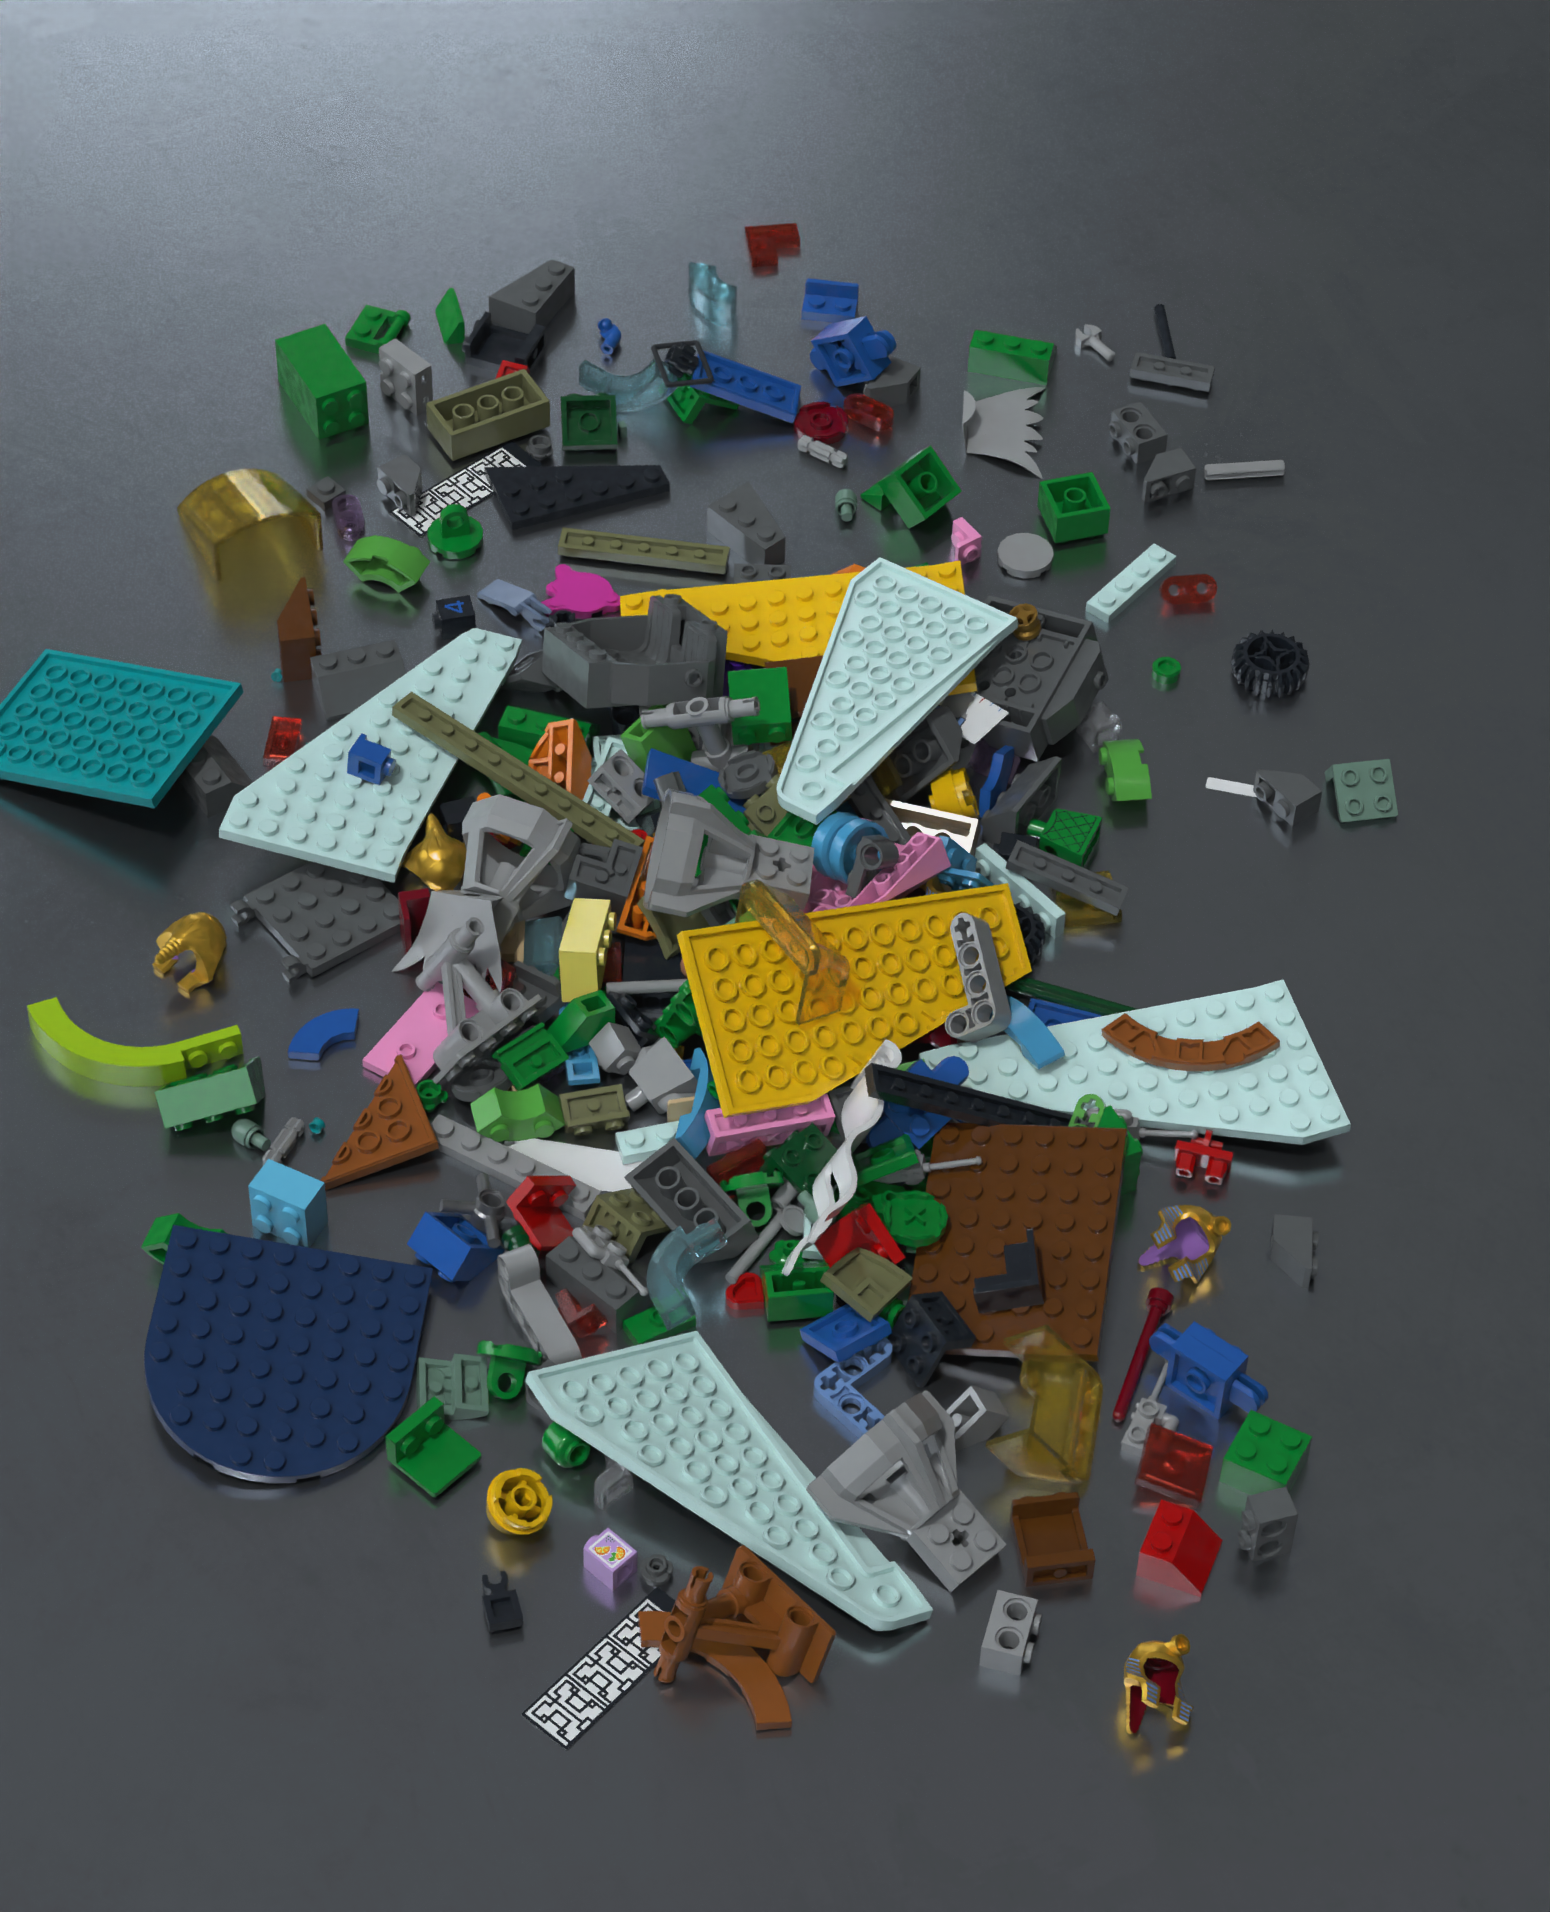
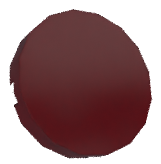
M812 402L799 409V413L796 414L794 419V431L800 439L803 435L814 438V442L818 440L830 445L845 437L848 431V417L844 410L838 406L836 409L827 402Z

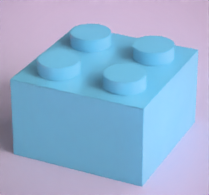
M268 1159L248 1185L252 1226L263 1233L273 1234L291 1245L310 1248L328 1224L325 1182Z

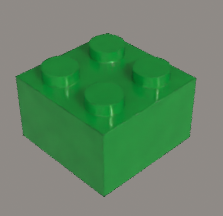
M931 445L912 455L877 482L908 529L926 520L962 492Z
M1093 472L1039 482L1037 507L1055 543L1108 533L1111 508Z
M1250 1410L1223 1458L1219 1482L1249 1495L1286 1487L1290 1493L1308 1460L1312 1436Z

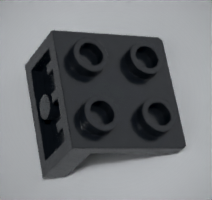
M942 1291L913 1294L891 1330L892 1334L887 1337L892 1344V1352L918 1387H924L946 1350L971 1347L976 1339V1336Z

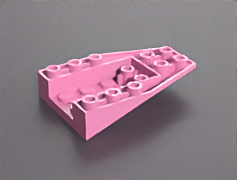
M917 832L905 845L894 843L899 851V859L896 865L892 868L882 869L856 898L845 894L847 884L825 877L813 865L810 895L805 909L788 907L777 917L902 899L949 868L951 863L940 837Z

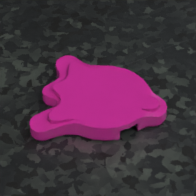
M560 564L555 568L556 580L546 586V594L553 598L541 602L552 611L550 614H545L547 617L557 611L567 610L575 613V618L587 619L592 618L591 614L602 611L603 615L617 612L621 608L620 596L614 592L610 583L605 578L593 573L577 572L566 564Z

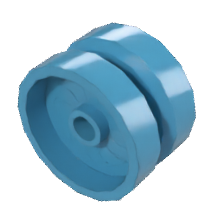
M846 812L834 813L819 825L813 836L811 845L814 848L813 865L825 877L839 880L848 885V875L853 869L857 856L856 848L862 836L878 834L886 838L888 836L884 828L875 822L861 819Z

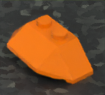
M573 718L548 723L545 728V734L538 741L529 758L528 766L583 800L589 785L587 780L591 777L592 757L577 720Z
M646 836L637 870L616 930L618 933L645 941L657 938L650 923L637 905L645 892L648 864L654 837Z

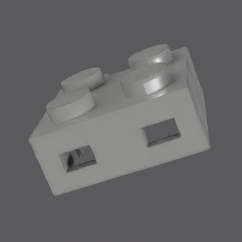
M395 338L379 348V367L382 371L380 373V387L384 394L392 397L404 409H408L418 416L426 411V403L433 401L432 365Z

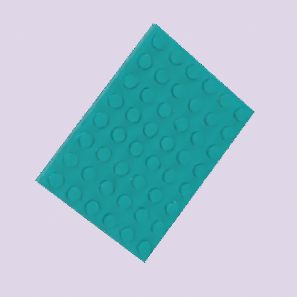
M45 649L0 704V779L155 809L244 693L242 685L232 681Z

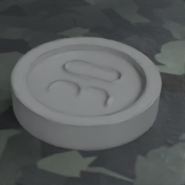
M795 1205L786 1206L779 1214L782 1227L791 1235H803V1210Z

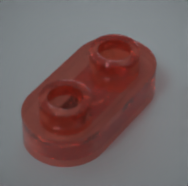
M851 394L844 399L843 410L848 418L877 431L887 430L892 427L894 411L891 407L863 394Z
M1207 574L1170 576L1162 581L1159 593L1163 601L1172 605L1203 603L1215 597L1217 583L1213 577ZM1199 583H1203L1205 585L1206 589L1203 594H1200L1197 591V585ZM1171 585H1175L1178 589L1175 596L1169 593Z

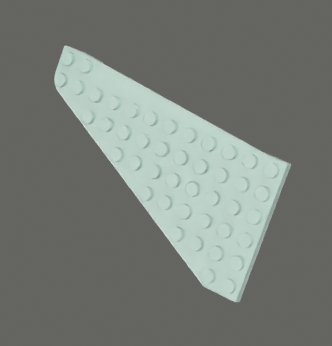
M881 557L856 575L849 583L777 783V799L780 806L815 825L820 823L890 755L1004 638L1018 628V618Z
M473 628L462 633L233 797L219 828V838L395 883L410 845L459 758L392 716V707L410 692H413L475 732L500 686H503L513 669L521 649L522 639L479 628ZM361 733L367 735L368 741L392 749L391 758L396 759L393 773L391 776L386 775L380 786L347 773L348 752Z
M1284 979L1243 990L1047 1026L1063 1048L1065 1056L1041 1069L1036 1068L1022 1055L1020 1045L1008 1034L985 1038L974 1043L952 1044L919 1053V1060L924 1059L926 1065L931 1070L947 1057L956 1056L963 1059L969 1069L968 1078L961 1085L963 1087L1073 1115L1076 1104L1082 1096L1095 1094L1105 1102L1106 1107L1111 1105L1113 1109H1127L1131 1111L1133 1117H1139L1140 1127L1173 1131L1196 1130L1200 1134H1205L1206 1130H1211L1213 1135L1299 1145L1350 1132L1351 1123ZM1126 1013L1141 1025L1158 1032L1159 1036L1177 1040V1038L1204 1039V1042L1222 1040L1223 1036L1240 1032L1259 1021L1280 1040V1047L1266 1056L1237 1067L1214 1071H1182L1155 1066L1126 1054L1102 1036V1029ZM1092 1101L1091 1105L1085 1104L1083 1109L1086 1111L1089 1108H1098L1095 1106L1096 1101Z
M698 1331L528 1372L525 1382L553 1421L739 1543L745 1545L855 1619L869 1626L872 1630L889 1631L930 1619L933 1612L932 1607L895 1561L889 1562L858 1526L832 1521L809 1495L806 1488L816 1477L744 1396Z

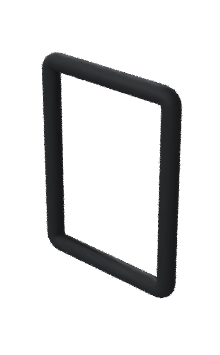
M699 341L654 344L651 347L666 387L708 384L714 381ZM682 342L690 346H696L708 378L669 382L657 349H667L673 345L680 347Z

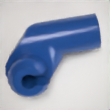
M604 318L598 322V329L604 338L601 351L610 355L615 350L622 335L618 327L609 318Z

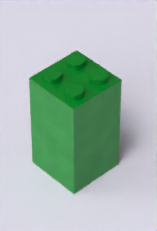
M326 324L275 339L278 381L318 440L369 424L366 381Z

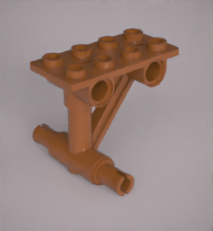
M745 1545L737 1548L722 1589L717 1593V1596L707 1600L706 1593L713 1580V1573H708L706 1578L709 1571L708 1568L696 1566L692 1569L687 1587L678 1593L672 1612L665 1620V1630L658 1646L661 1656L653 1672L655 1677L659 1676V1681L663 1683L674 1681L679 1664L688 1657L695 1638L771 1649L766 1663L774 1674L781 1677H789L799 1672L810 1683L818 1680L836 1636V1631Z

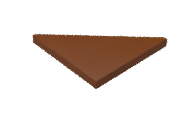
M402 1054L397 1055L394 1059L395 1064L388 1075L386 1074L374 1092L373 1100L368 1108H364L354 1124L353 1132L347 1142H343L332 1160L333 1165L326 1176H322L320 1181L325 1182V1191L439 1149L437 1139Z

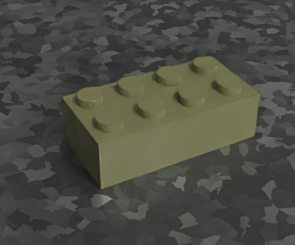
M525 369L426 403L427 428L452 461L550 426V401Z

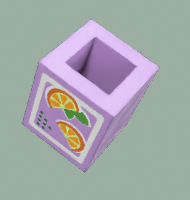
M606 1528L599 1535L592 1536L583 1548L584 1568L612 1591L617 1589L637 1571V1551L609 1528Z

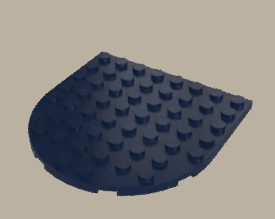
M173 1225L144 1351L146 1386L150 1395L151 1405L159 1421L177 1444L190 1455H197L204 1461L214 1465V1469L236 1478L263 1483H295L297 1479L320 1475L321 1478L349 1467L368 1455L384 1440V1436L394 1425L395 1421H398L406 1405L412 1383L433 1268Z

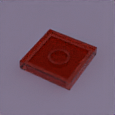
M1151 1423L1147 1428L1135 1484L1198 1507L1202 1501L1213 1446Z

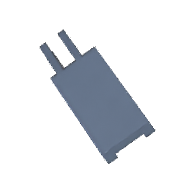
M496 579L477 593V598L483 599L489 604L499 605L507 609L514 616L521 613L537 631L544 630L545 626L539 624L536 620H541L545 624L549 623V617L545 614H550L552 611L549 607L538 601L534 593Z

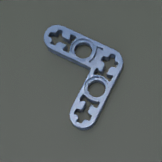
M885 1337L879 1343L855 1353L852 1358L839 1363H833L818 1374L814 1381V1397L858 1439L868 1431V1426L872 1428L885 1417L856 1390L891 1363L893 1348L891 1342ZM872 1350H874L875 1352H877V1353H875L874 1355L871 1356ZM850 1365L860 1367L862 1372L858 1375H849L844 1369ZM852 1403L859 1406L860 1411L855 1414H849L842 1407Z

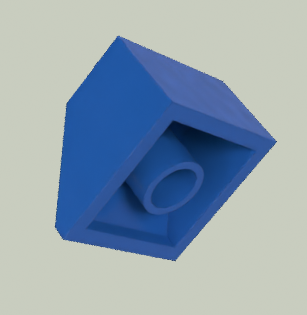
M425 1212L406 1244L416 1252L415 1256L417 1259L436 1267L439 1270L438 1275L451 1283L472 1280L498 1258V1255L503 1254L505 1251L501 1245L496 1248L489 1247L486 1234L476 1229L461 1214Z

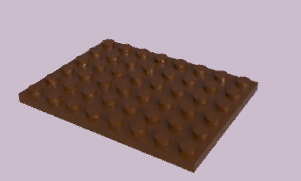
M947 1122L934 1135L930 1164L976 1158V1156L982 1158V1163L979 1166L975 1164L931 1170L928 1173L926 1193L935 1197L934 1200L939 1204L942 1202L946 1207L948 1220L945 1234L937 1242L928 1246L917 1247L909 1299L913 1294L942 1291L976 1336L971 1347L946 1350L944 1354L1099 1361L1128 1140L1126 1128L1009 1124L986 1127L973 1123ZM1033 1228L1038 1246L1044 1304L979 1313L973 1295V1288H975L974 1279L1007 1274L1004 1246L1027 1242L1026 1229Z

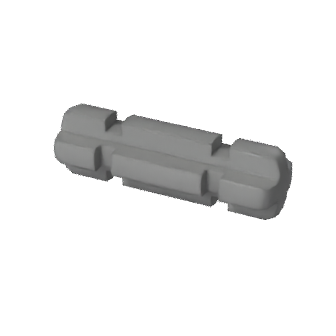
M803 435L798 441L797 448L806 454L810 452L811 456L830 464L832 462V465L842 469L848 463L847 453L840 450L836 452V448L818 440L814 442V438Z
M296 1117L288 1120L285 1125L286 1128L281 1130L270 1146L271 1149L263 1156V1165L268 1159L282 1164V1159L286 1158L298 1141L296 1138H299L305 1130L303 1120Z

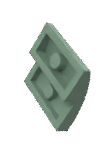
M454 1353L452 1361L419 1357L416 1363L417 1410L435 1396L444 1403L445 1421L487 1416L489 1412L487 1357Z

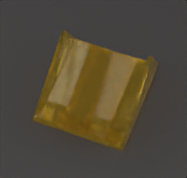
M246 468L215 476L195 488L177 507L180 518L216 582L222 581L219 546L240 532L267 521L298 517L316 550H323L321 513L282 476L268 470Z

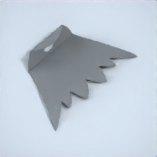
M1045 388L1018 389L979 401H975L973 396L964 390L962 426L966 453L982 454L1009 460L1043 479L1038 466L1026 453H1037V450L1024 441L1043 440L1038 432L1026 425L1040 422L1044 418L1037 413L1025 409L1039 403L1037 400L1027 399L1043 391Z
M465 890L431 891L427 912L419 934L412 947L392 972L410 967L425 957L422 968L424 970L425 961L447 940L448 935L454 929L462 928L469 918L475 917L484 924V932L475 940V947L466 958L473 966L476 964L477 971L484 979L488 968L498 991L501 992V957L492 907L501 902L504 897Z

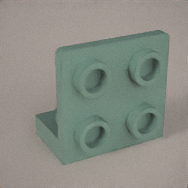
M1390 759L1333 764L1324 772L1326 783L1334 782L1340 823L1395 818L1398 816Z

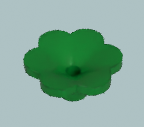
M795 1239L777 1241L774 1245V1250L769 1253L770 1262L773 1264L786 1263L788 1256L800 1241ZM802 1252L799 1253L796 1262L809 1261L807 1258H802Z

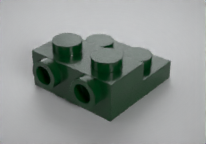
M573 393L561 396L562 451L617 449L616 395L597 393L595 395L582 396Z

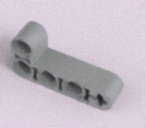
M960 913L952 920L950 929L968 1005L948 1015L945 1029L951 1037L974 1043L1005 1030L1010 1024L1011 1012L989 924L984 919L967 913ZM993 1011L992 1018L989 1019L990 1014H991V1012Z
M527 1244L498 1255V1280L501 1291L535 1351H541L544 1354L542 1364L547 1359L556 1365L582 1359L575 1338L540 1280L539 1261L533 1247Z

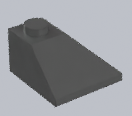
M543 649L531 652L518 661L506 678L503 686L501 685L499 688L540 693L553 689L555 692L563 690L542 673Z

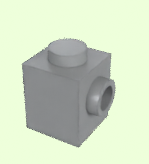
M608 1022L589 1042L598 1058V1065L609 1073L614 1072L626 1075L633 1067L641 1050L629 1027Z

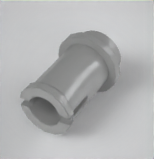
M783 1177L784 1185L780 1186L771 1197L773 1210L777 1213L790 1205L796 1196L800 1194L785 1177Z

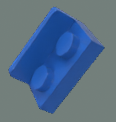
M806 279L801 319L830 323L855 319L858 307L859 285L856 283Z

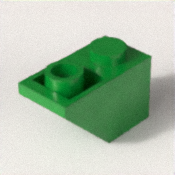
M602 990L574 998L547 1029V1033H551L566 1053L590 1045L589 1042L608 1022L615 1023V1007Z

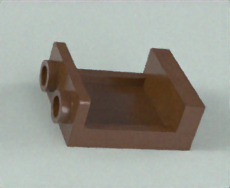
M1057 1492L1053 1495L1024 1496L1012 1500L1010 1522L1025 1587L1093 1579L1095 1556L1093 1548L1088 1549L1079 1512L1080 1497L1078 1492Z

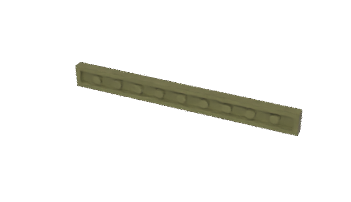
M410 692L392 707V716L529 804L544 808L558 821L566 818L573 823L571 828L574 832L593 845L611 848L613 840L618 839L643 847L644 839L415 693Z

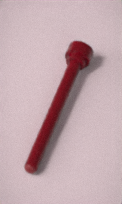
M1156 1287L1150 1289L1145 1302L1148 1316L1112 1414L1113 1419L1117 1422L1123 1421L1126 1417L1150 1349L1149 1338L1156 1332L1160 1318L1170 1312L1174 1302L1173 1294L1166 1289Z

